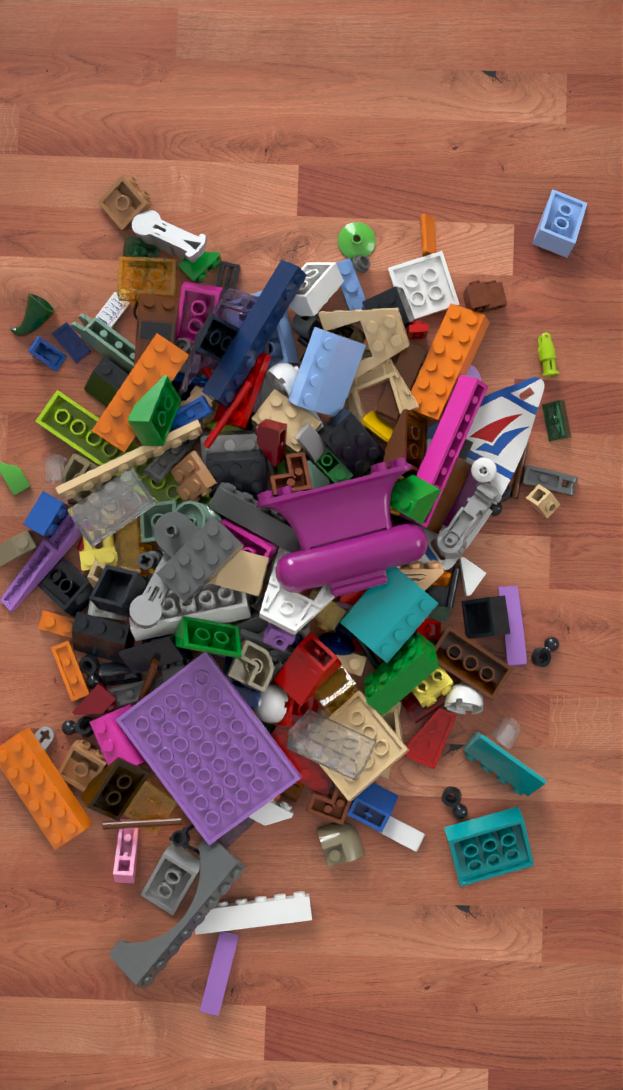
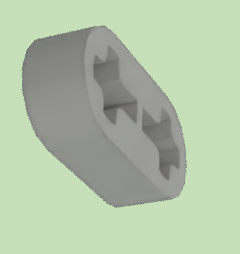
M49 726L40 728L35 734V737L45 751L55 739V731ZM42 731H49L50 739L46 738L43 742H41L40 740L44 736L42 734Z

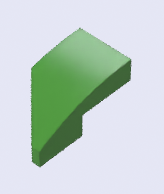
M0 461V473L13 495L31 486L21 468Z

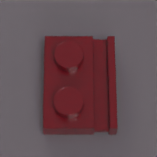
M410 692L400 702L416 724L444 705L445 697L440 695L436 698L437 701L433 705L422 707L413 693Z

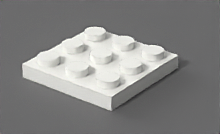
M442 251L388 268L393 287L403 288L415 320L448 310L450 303L460 305Z

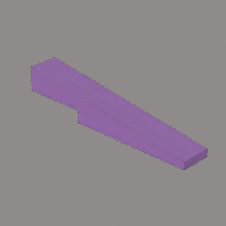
M70 511L54 536L49 541L44 539L0 601L11 612H14L81 537L82 532H85L91 524L80 514Z

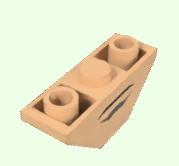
M434 560L428 561V563L416 561L397 566L400 571L424 591L444 573L443 563Z

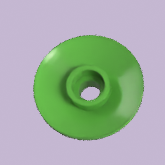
M360 222L350 223L340 231L338 246L342 254L347 258L353 259L357 255L368 257L374 250L375 235L366 224ZM358 236L361 240L355 242L353 238Z

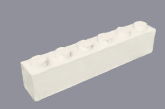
M305 891L294 892L292 896H286V894L282 893L268 899L266 896H258L252 901L242 898L235 900L236 903L219 901L216 907L205 916V920L196 927L195 935L312 920L309 893L305 894Z

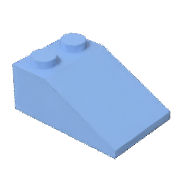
M552 189L532 244L567 258L576 243L587 203Z

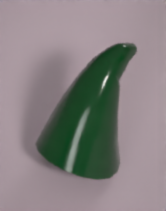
M29 293L25 316L21 325L10 330L18 336L31 334L55 313V309L45 299Z

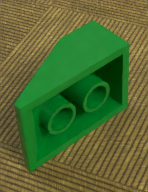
M164 375L134 405L131 414H129L128 423L143 446H164L182 401L168 375Z

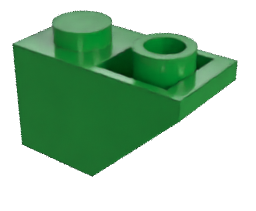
M204 252L194 263L185 257L178 264V268L191 282L202 283L207 278V273L211 269L215 270L221 264V254L219 252Z
M328 447L315 463L333 484L351 480L354 476Z

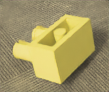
M113 528L101 530L102 549L95 547L94 531L82 532L84 549L79 552L82 571H90L94 561H98L103 565L123 567L121 548L114 543Z
M439 666L411 692L422 707H429L437 701L436 698L440 695H447L452 690L454 683L446 671Z

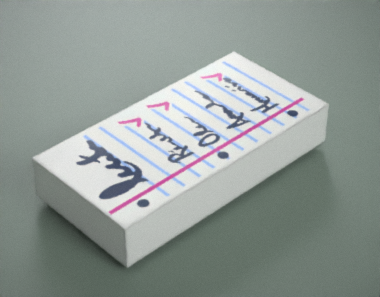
M114 292L95 318L100 319L110 328H113L131 304Z

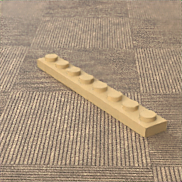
M195 420L170 432L164 446H141L56 487V490L62 500L71 499L76 496V493L82 490H90L95 484L106 482L118 473L123 474L134 465H142L147 459L153 456L158 457L170 448H177L188 439H196L203 433L198 420Z

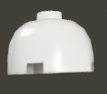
M285 362L278 363L267 370L266 376L273 388L276 386L279 392L289 399L299 368Z
M463 681L452 686V690L446 695L445 707L447 706L448 711L458 714H466L465 711H472V714H478L483 711V695Z
M268 684L265 693L255 690L251 698L252 711L263 722L278 723L286 713L287 708H284L285 701L288 702V697L279 685Z

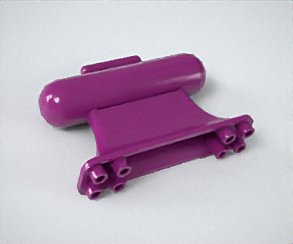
M405 457L389 461L390 469H388L386 462L370 466L371 475L294 493L291 485L276 490L278 497H273L272 490L257 494L259 502L255 503L256 507L271 509L282 515L291 525L300 543V551L286 554L277 562L275 569L276 578L284 590L290 593H298L329 584L331 594L334 597L386 584L388 581L386 569L416 562L424 556L428 548V538L423 529L413 523L392 527L390 498L393 486L402 474L412 469L411 464L406 463Z

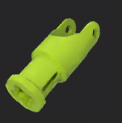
M545 332L538 337V355L543 367L542 377L547 378L559 375V371L556 369V352L551 336Z

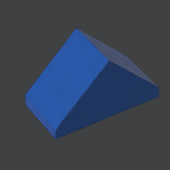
M37 336L28 350L32 357L56 372L67 357L40 336Z

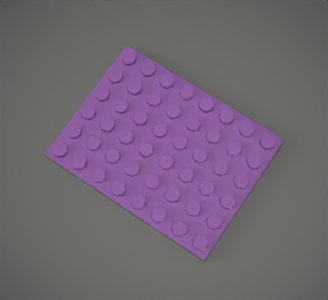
M208 652L201 654L116 719L117 723L208 845L215 842L302 778Z

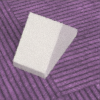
M463 557L459 558L464 594L465 596H470L486 575V572Z

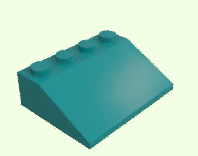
M397 567L386 569L387 583L368 588L339 621L386 663L390 661L439 604Z
M477 731L474 732L463 748L466 752L464 756L473 762L475 760L481 762L482 765L480 767L489 774L491 771L495 772L498 775L496 779L505 785L509 782L514 786L512 790L520 796L523 793L527 796L531 795L547 782L543 777Z
M518 806L444 827L460 887L534 866L524 818Z

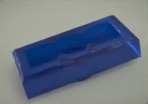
M67 322L52 333L76 364L91 353L90 349Z

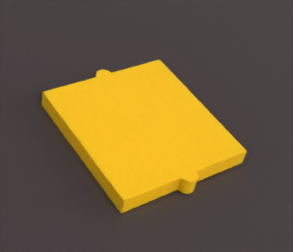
M372 410L365 414L361 423L388 442L394 427Z

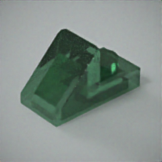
M128 236L125 237L122 256L129 258L130 264L157 266L159 248Z

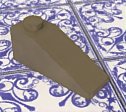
M26 530L0 544V568L36 551L39 545L32 531Z

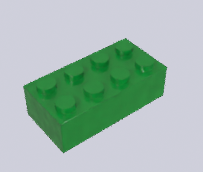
M419 632L415 636L410 637L388 663L382 662L375 672L370 673L365 678L366 703L384 716L439 667L435 645Z

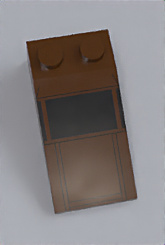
M140 293L134 366L156 333L175 345L178 297Z

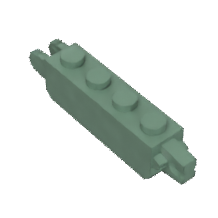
M83 313L80 314L79 320L86 327L75 321L71 324V327L82 336L81 340L104 357L106 356L129 375L134 367L135 346L100 319H91Z

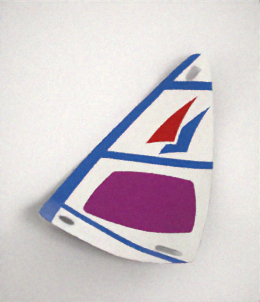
M537 377L529 378L484 396L466 437L467 440L474 443L464 461L472 465L481 457L493 460L496 464L497 472L495 477L486 483H490L497 488L501 496L508 486L524 452L542 398L544 382ZM529 387L535 393L525 400L519 397L520 393ZM437 423L427 428L426 452L439 425ZM471 469L441 529L450 525L460 508L466 507L467 499L474 495L476 491L475 485L478 481L473 478ZM400 476V477L397 479L396 483H398V482H400V481H402V480H404V479H406V478H408V477ZM390 506V512L396 515L400 514L399 511ZM490 508L466 539V549L491 515L492 510ZM419 526L428 538V548L424 556L418 561L422 563H428V561L433 560L439 561V563H443V570L450 569L460 557L441 560L431 546V541L438 534Z

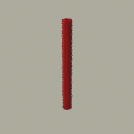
M246 380L203 443L205 447L210 449L253 384Z

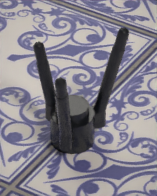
M193 824L183 827L182 830L175 831L169 837V840L174 845L183 846L184 849L200 854L197 848L188 844L190 841L188 831L195 828Z

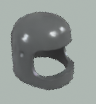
M296 313L292 321V328L297 335L310 340L314 327L320 329L322 323L317 321L319 319L318 313L311 317L300 316Z

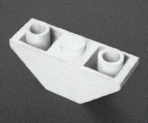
M272 799L250 815L249 818L266 826L292 818L294 810L291 809L292 806L283 801L276 803Z

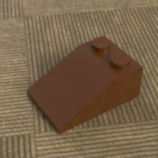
M403 409L385 448L383 462L387 463L388 469H390L389 461L405 457L406 463L411 464L412 469L401 476L410 477L417 475L426 454L427 419L408 409Z

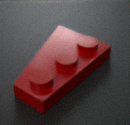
M438 708L407 743L406 746L409 751L403 756L435 769L457 715Z

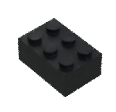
M345 408L317 432L326 447L344 464L355 478L361 477L370 469V466H373L385 455L382 448L352 412Z
M262 450L207 454L206 467L217 482L211 488L213 491L209 494V498H213L222 482L230 483L236 487V490L250 495H257L268 491L266 456Z

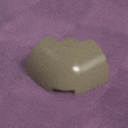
M73 454L61 477L62 484L99 466L81 455ZM104 482L95 484L90 490H82L76 493L73 499L89 507L99 494Z
M244 640L241 642L242 657H232L234 659L226 676L246 687L265 693L274 671L272 658L266 649L249 640Z
M334 822L317 828L328 867L344 862L348 863L365 855L360 836L356 828L351 824L344 822L341 825Z

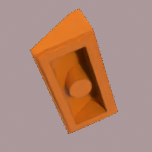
M422 214L420 217L422 255L427 256L437 253L435 220L427 214Z

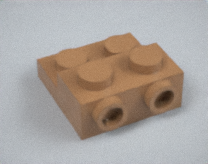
M122 175L97 202L121 230H126L138 213L148 210L152 205L150 201L151 196L145 190L141 191L137 187L139 183L133 176Z
M196 451L189 453L170 471L179 484L176 491L183 502L190 500L195 502L202 501L201 496L205 497L213 491L211 488L217 483Z
M77 739L71 746L58 772L64 781L84 792L90 781L104 770L108 764L102 750L96 751L90 747L91 745L88 741H79Z

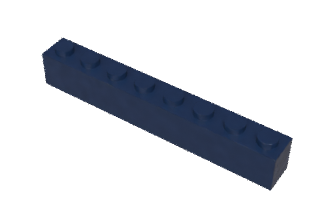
M281 259L202 390V393L211 400L227 408L231 401H233L237 391L244 383L245 378L307 277V274L299 266Z

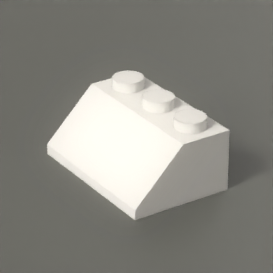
M336 262L305 263L301 269L307 274V277L295 295L294 300L289 305L291 310L300 316L310 317L315 316L322 306L328 302L329 298L344 282Z

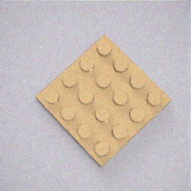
M360 690L301 741L349 802L354 800L409 751L379 712L366 703V696Z

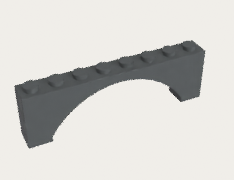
M217 839L210 845L203 840L197 847L200 852L199 884L194 900L184 917L171 930L160 937L138 943H130L121 939L109 953V956L135 986L146 989L153 983L157 974L166 967L167 962L172 956L178 953L181 945L191 937L196 927L205 920V916L216 907L220 898L230 890V886L243 874V870L247 866L220 839Z

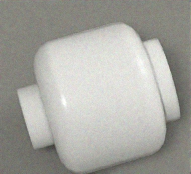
M487 457L477 459L471 468L473 478L481 483L491 481L497 472L495 462Z

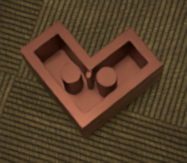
M480 280L470 282L463 293L466 309L478 313L505 308L507 305L502 282L497 283L496 280L481 283Z
M305 452L285 455L284 465L286 474L274 475L269 478V488L272 490L273 497H278L277 489L291 485L293 493L311 490L312 485Z
M335 785L331 797L313 791L306 812L343 825L351 802L346 799Z

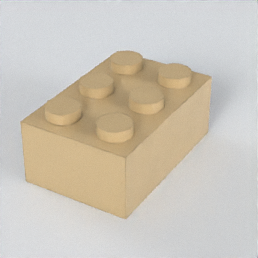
M276 389L271 392L251 418L252 425L255 427L265 419L287 424L285 449L292 454L303 452V447L294 438L306 423L310 424L316 432L321 429V422L301 407L289 402L288 398Z

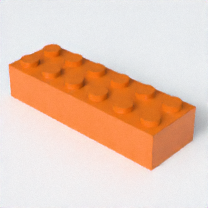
M450 303L411 390L420 407L412 412L431 422L440 423L460 375H467L490 322L484 314Z
M156 333L91 432L125 453L136 436L128 423V417L134 405L164 375H168L172 382L189 357V354Z
M30 728L19 732L0 746L1 770L54 850L93 825Z

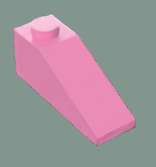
M139 828L119 829L113 871L114 881L117 883L134 884Z

